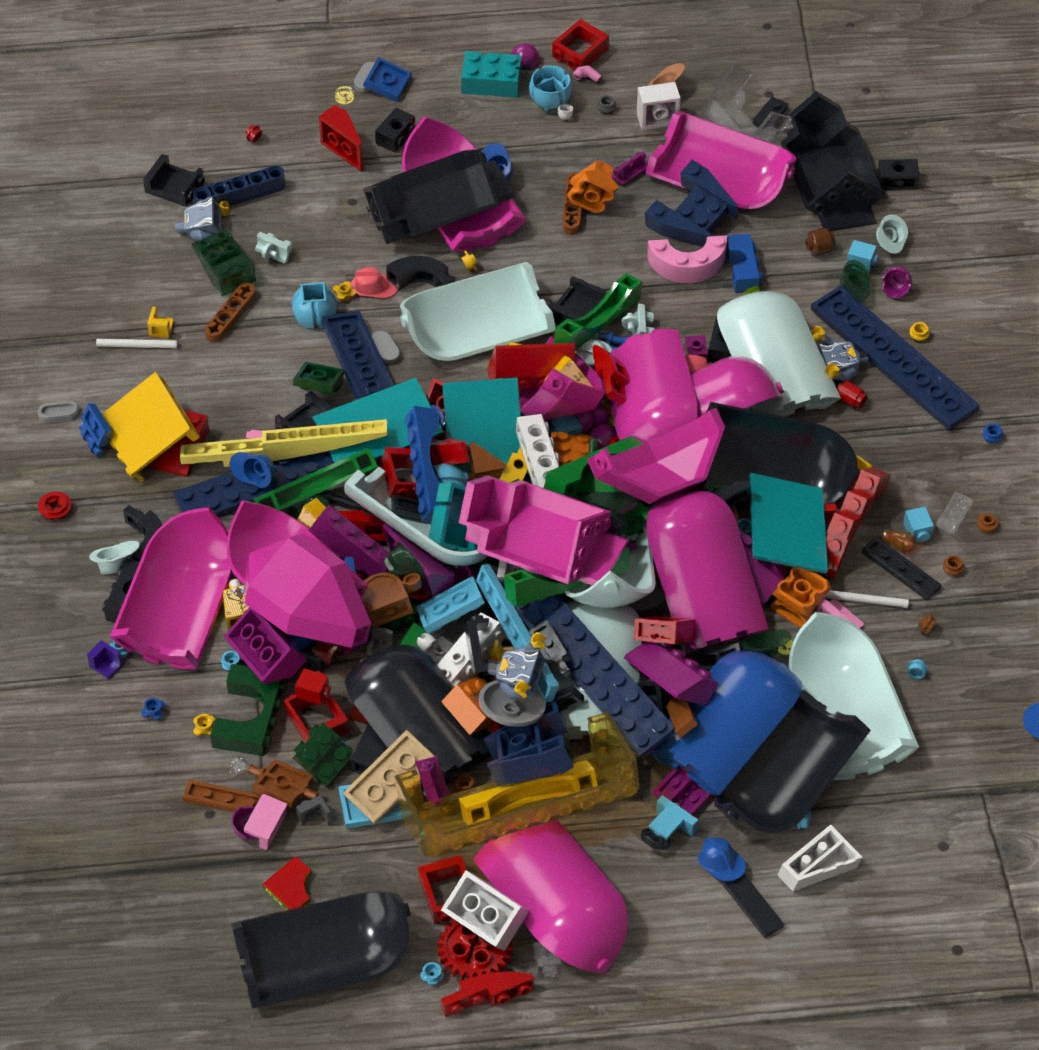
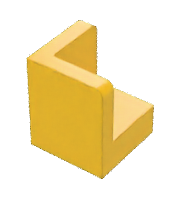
M152 306L147 323L149 337L169 339L174 323L173 318L158 317L157 307Z

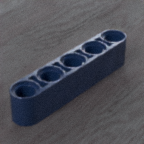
M271 166L200 187L193 193L194 203L196 204L199 200L213 197L218 204L222 201H227L229 206L279 192L285 188L284 169L280 166Z

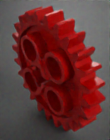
M454 919L451 920V926H444L445 932H440V940L437 942L440 964H445L446 972L452 970V977L459 974L460 981L464 980L465 977L471 978L482 974L499 972V969L505 971L506 963L511 962L510 955H513L512 940L505 951L491 943H487L482 937H479V945H476L479 935ZM471 933V934H473V935H471V936H466L465 934ZM471 950H474L472 954V960L469 964H467L469 959L471 958ZM457 952H463L464 954H462V955H457L456 953H457ZM481 959L486 960L485 962H478Z

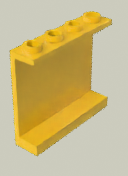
M154 372L102 413L112 430L108 440L109 443L119 452L117 457L123 464H126L127 468L125 470L131 478L136 477L141 482L145 479L140 470L185 435L193 442L200 437L168 383L157 372Z

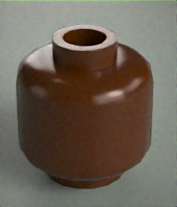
M820 228L808 233L805 245L807 250H811L814 255H822L833 250L836 240L832 231H829L827 228Z

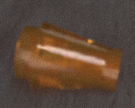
M885 529L882 541L891 544L902 552H910L915 543V536L911 535V532Z

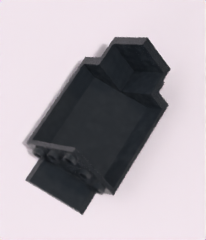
M816 91L788 114L793 128L787 133V137L781 141L782 147L796 156L793 176L805 208L818 215L822 227L827 228L829 231L878 224L871 206L884 197L885 193L858 128L846 121L840 105Z
M466 149L363 188L369 205L365 208L368 212L371 211L373 222L378 231L381 230L386 245L406 237H414L498 206L503 201L516 197L496 161L487 162L486 155L483 151L481 152V149Z

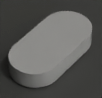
M374 62L362 65L354 79L356 91L361 93L370 91L363 84Z
M385 331L374 332L371 337L385 364L396 363L400 358V351L391 336Z
M74 401L45 403L38 408L37 412L41 422L56 423L76 419L79 416V407Z

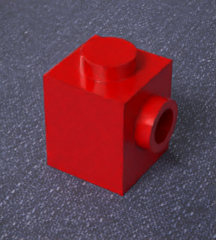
M305 668L295 685L296 698L320 706L324 698H328L331 692L327 675Z

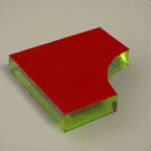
M295 856L262 884V888L286 910L306 906L310 903V897L305 892V884L312 874L311 869Z

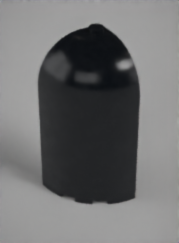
M710 402L707 412L716 408L725 425V429L706 480L694 488L705 486L707 491L708 485H731L736 481L747 479L750 484L749 475L754 473L823 488L824 504H837L846 497L847 492L857 482L860 470L857 466L855 452L850 444L832 429L817 423Z
M412 645L387 647L371 656L368 655L362 658L359 664L347 674L345 685L351 700L385 745L389 748L408 730L434 756L438 757L446 784L458 776L456 771L465 766L469 769L476 764L487 761L492 756L484 741V738L491 734L487 728L469 735L441 702L454 686L433 659L423 650ZM420 780L416 785L426 796L422 781Z
M802 690L789 712L721 794L716 795L714 805L730 821L737 822L755 831L777 833L791 829L805 817L871 730L856 715H845L840 712L835 714L826 711V705L816 700L806 690Z
M365 892L231 923L237 953H239L240 959H244L245 965H241L244 982L248 988L247 993L252 1009L370 981L390 972L400 962L408 946L409 925L407 917L411 916L408 903H404L400 895L393 892Z

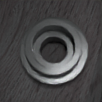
M604 95L598 100L597 108L601 112L609 113L615 110L616 102L613 97Z

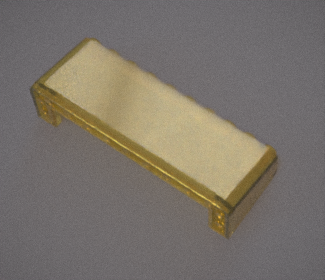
M609 712L588 717L591 753L574 757L573 764L587 760L595 769L598 786L562 797L530 802L507 811L500 816L467 825L463 819L459 798L498 787L496 782L444 797L442 804L435 805L431 801L423 803L419 774L416 769L395 775L394 777L401 818L405 827L425 856L436 857L631 797L639 790L637 759Z

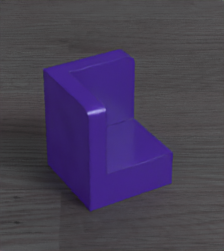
M102 640L87 653L89 667L107 679H110L123 666L121 653Z

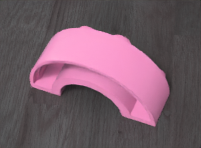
M727 235L707 237L703 248L690 253L674 249L668 239L648 240V261L659 275L670 281L678 283L701 282L711 278L722 268L726 257Z

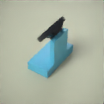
M662 795L657 800L656 813L659 815L652 821L649 828L642 830L640 836L647 845L658 850H668L671 846L669 837L677 828L693 837L698 829V819Z

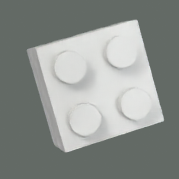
M671 82L638 87L637 116L641 129L648 130L668 127L673 113L680 111V95L676 83Z

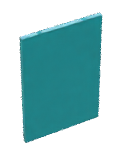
M413 378L315 415L313 420L316 426L387 419V436L329 451L334 463L367 448H370L374 459L378 460L382 458L386 447H410L407 439L408 429L405 425L407 413L414 406L431 408L417 379ZM441 426L434 433L432 439L444 434Z
M518 378L443 383L447 439L462 440L468 446L473 441L507 464L512 453H517L520 448L516 434L517 417H520ZM468 462L451 464L461 469L462 472L472 474Z
M750 473L753 558L826 574L828 567L823 488Z

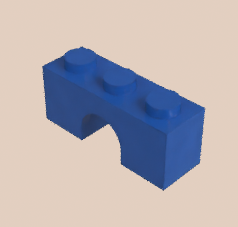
M750 234L727 236L726 253L728 263L740 264L733 265L732 282L735 293L759 291V283H762V272L758 271L759 258L754 254L756 253L755 241H751Z

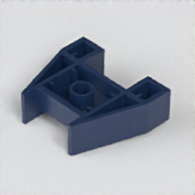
M692 159L680 172L681 185L690 190L691 193L675 211L656 200L644 213L645 225L662 236L704 247L707 237L712 236L713 230L727 214L735 219L738 218V207L712 173Z
M556 700L546 704L544 715L537 722L523 727L504 726L484 738L494 761L487 763L497 786L553 776L574 768L572 754L563 737V734L568 733L566 721Z

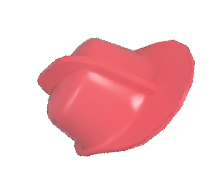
M364 267L356 271L355 278L351 282V287L358 296L389 298L396 294L398 290L386 279L385 274H381L374 267Z

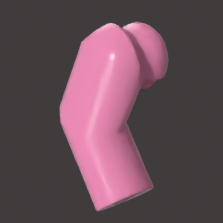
M582 66L575 69L573 78L579 81L581 78L589 77L597 83L602 75L590 66Z

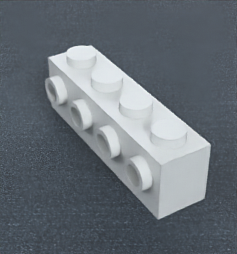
M480 613L479 615H483V618H489L487 630L478 631L482 662L484 663L490 657L494 640H499L501 643L506 633L500 622ZM465 632L437 665L454 687L472 677Z

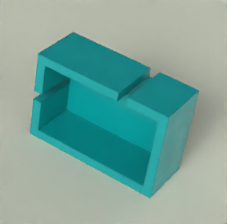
M465 51L461 75V94L518 98L521 77V55L486 53V55H482V52Z
M452 482L439 483L436 502L439 503V506L434 507L428 538L441 547L452 551L469 552L477 550L478 544L465 540L468 526L459 523L466 486Z

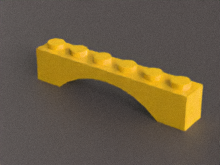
M585 760L575 763L574 768L569 769L565 773L498 786L459 798L464 821L469 828L490 823L507 811L530 802L553 797L579 796L599 790L595 769Z

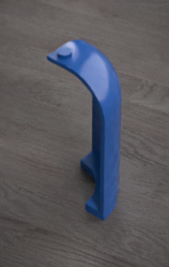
M736 651L722 657L709 671L712 673L711 677L718 684L707 706L690 702L698 723L697 726L683 737H679L676 732L649 752L659 763L669 765L676 770L679 767L689 772L687 777L696 782L709 795L721 794L793 707L802 691V681L788 666L761 653Z

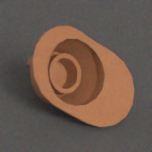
M673 64L665 68L648 86L675 82L679 90V77L685 71L684 64Z

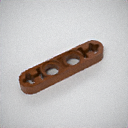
M576 172L570 173L566 178L562 228L566 234L570 235L579 232L582 207L572 203L567 195L573 187L570 179L578 174ZM574 208L578 211L575 213L568 212V209ZM570 220H573V226H569Z
M250 283L239 285L206 325L205 335L209 342H219L253 302L256 297L254 285ZM235 303L241 305L239 308L231 307V305ZM222 317L230 318V320L226 322H223L220 319Z

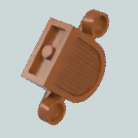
M378 573L364 580L368 588L361 597L372 627H378L413 613L407 594L417 591L422 586L419 574H408L401 581L393 573Z

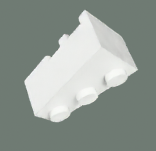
M829 825L784 862L778 872V876L792 891H796L856 869L862 856L832 825Z

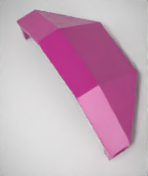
M550 336L546 344H553L554 338ZM575 353L576 366L593 387L578 383L553 368L541 388L522 390L519 397L520 413L525 416L542 414L543 420L546 421L595 410L606 393L604 381L596 374L592 367Z
M714 408L698 419L646 444L613 456L605 448L595 456L588 458L587 461L596 479L651 504L693 488L706 480L725 425L717 409Z
M304 533L249 553L245 570L244 603L286 634L351 648L367 642L371 621L346 562Z

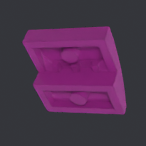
M679 767L678 770L674 768L652 791V794L657 799L663 795L695 817L715 795L707 794L696 782L687 777L689 773L682 767Z

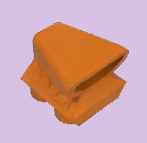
M597 160L570 179L573 187L567 194L570 201L595 214L604 211L607 202L614 198L615 192L619 189L612 179L613 167Z
M793 567L790 575L785 580L780 581L777 589L772 593L776 599L771 603V609L801 628L813 615L817 604L832 588L828 580L815 572Z

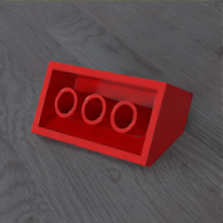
M575 344L495 346L487 368L489 380L518 378V389L541 388L545 378L564 356L571 358L575 363Z

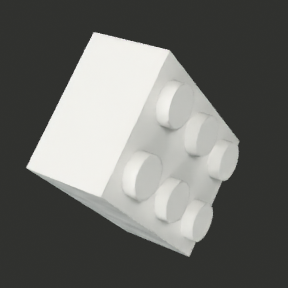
M468 871L464 872L441 911L504 951L529 913L528 909Z

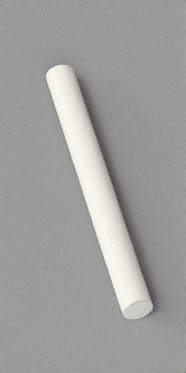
M96 339V346L177 348L178 341Z
M832 590L824 597L827 599L908 608L909 602L908 599Z

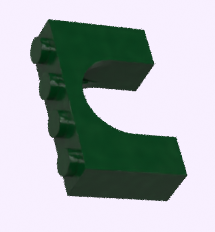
M231 664L226 681L228 694L255 698L264 707L258 716L247 721L215 718L210 735L212 748L264 756L266 748H270L272 737L270 732L275 730L277 721L275 714L276 711L280 712L282 704L280 697L281 693L285 694L287 681L282 679L264 684L249 666Z

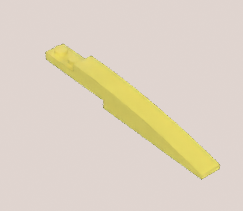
M387 419L262 431V438L181 445L180 460L181 464L223 461L224 467H230L231 457L238 452L253 455L264 454L272 461L306 456L387 436Z

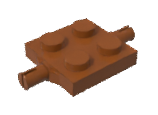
M274 759L269 766L263 769L253 764H250L248 768V773L258 777L253 784L252 792L259 795L265 794L287 803V807L292 808L302 797L313 799L319 796V792L309 789V786L313 783L314 775Z

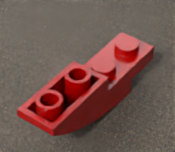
M594 345L592 350L596 368L595 372L604 381L605 394L611 401H616L622 405L627 401L625 386L630 383L627 369L617 357L602 347Z
M453 438L445 440L431 439L430 460L432 465L441 463L450 465L470 461V449L464 441Z
M364 510L338 511L374 541H386L382 527L385 522L374 514H364Z
M494 972L458 982V992L441 998V1010L444 1016L447 1017L458 1015L464 1009L471 1006H479L485 1000H488L492 1007L498 1004L503 1005L516 996H524L534 989L533 974L523 972Z

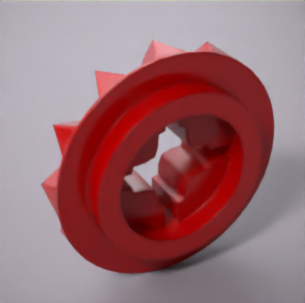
M62 492L47 493L39 500L38 511L42 517H46L48 520L55 518L58 521L59 517L66 518V514L71 512V499ZM58 503L59 508L56 507L52 510L51 506L54 507Z

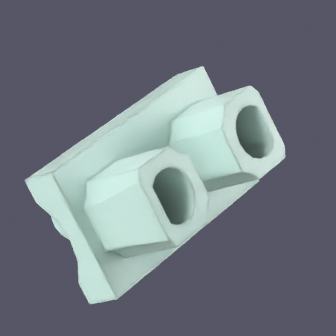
M259 232L257 234L258 241L255 251L261 253L262 258L266 260L273 258L284 264L288 262L289 253L292 250V242L278 240L271 233Z
M638 304L637 312L628 313L627 316L622 318V326L628 329L629 332H632L633 336L638 333L639 335L652 333L654 328L647 327L646 325L651 326L654 313L645 311L644 304Z

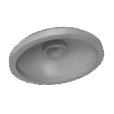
M497 680L486 684L479 694L481 710L490 719L505 726L523 727L533 724L542 718L546 708L545 699L537 689L533 698L526 697L524 699L520 697L510 699L500 689Z

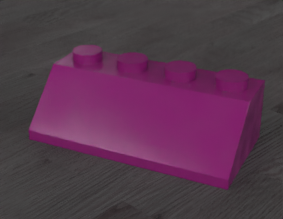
M330 505L325 508L308 530L343 559L352 557L355 568L367 578L378 573H384L396 558Z
M387 523L382 525L390 553L396 557L397 561L409 574L417 573L420 575L421 587L431 598L455 586L454 580H456V577L451 569L447 570L444 567L443 562L434 558Z
M739 529L759 599L763 606L777 589L778 583L784 579L787 569L782 564L754 559L752 555V539Z
M250 607L224 635L227 642L264 684L293 677L307 661L278 627Z
M646 641L625 654L624 659L677 699L707 706L718 684L711 677L712 673L698 668L699 664L689 658L686 659L684 652L673 649L671 647L672 644Z

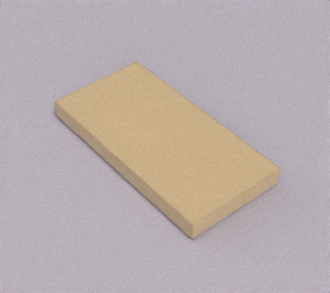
M406 730L343 792V795L376 825L421 780L415 761L434 757V755Z

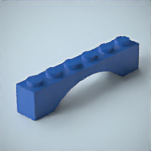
M414 406L405 417V425L408 429L407 439L411 449L410 458L413 461V477L416 481V495H418L419 500L418 510L421 513L422 522L431 523L434 507L439 506V503L436 502L440 482L431 464L430 444L434 433L440 425L437 409Z

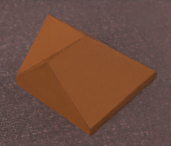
M472 441L468 446L470 449V461L468 463L473 477L478 479L491 476L498 479L507 464Z

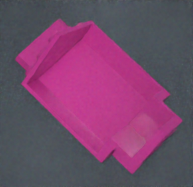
M485 476L467 482L459 523L468 526L465 540L478 544L477 552L566 584L581 581L594 585L606 573L612 571L629 542L628 539L607 532L611 524V511L522 480L508 483L491 476Z

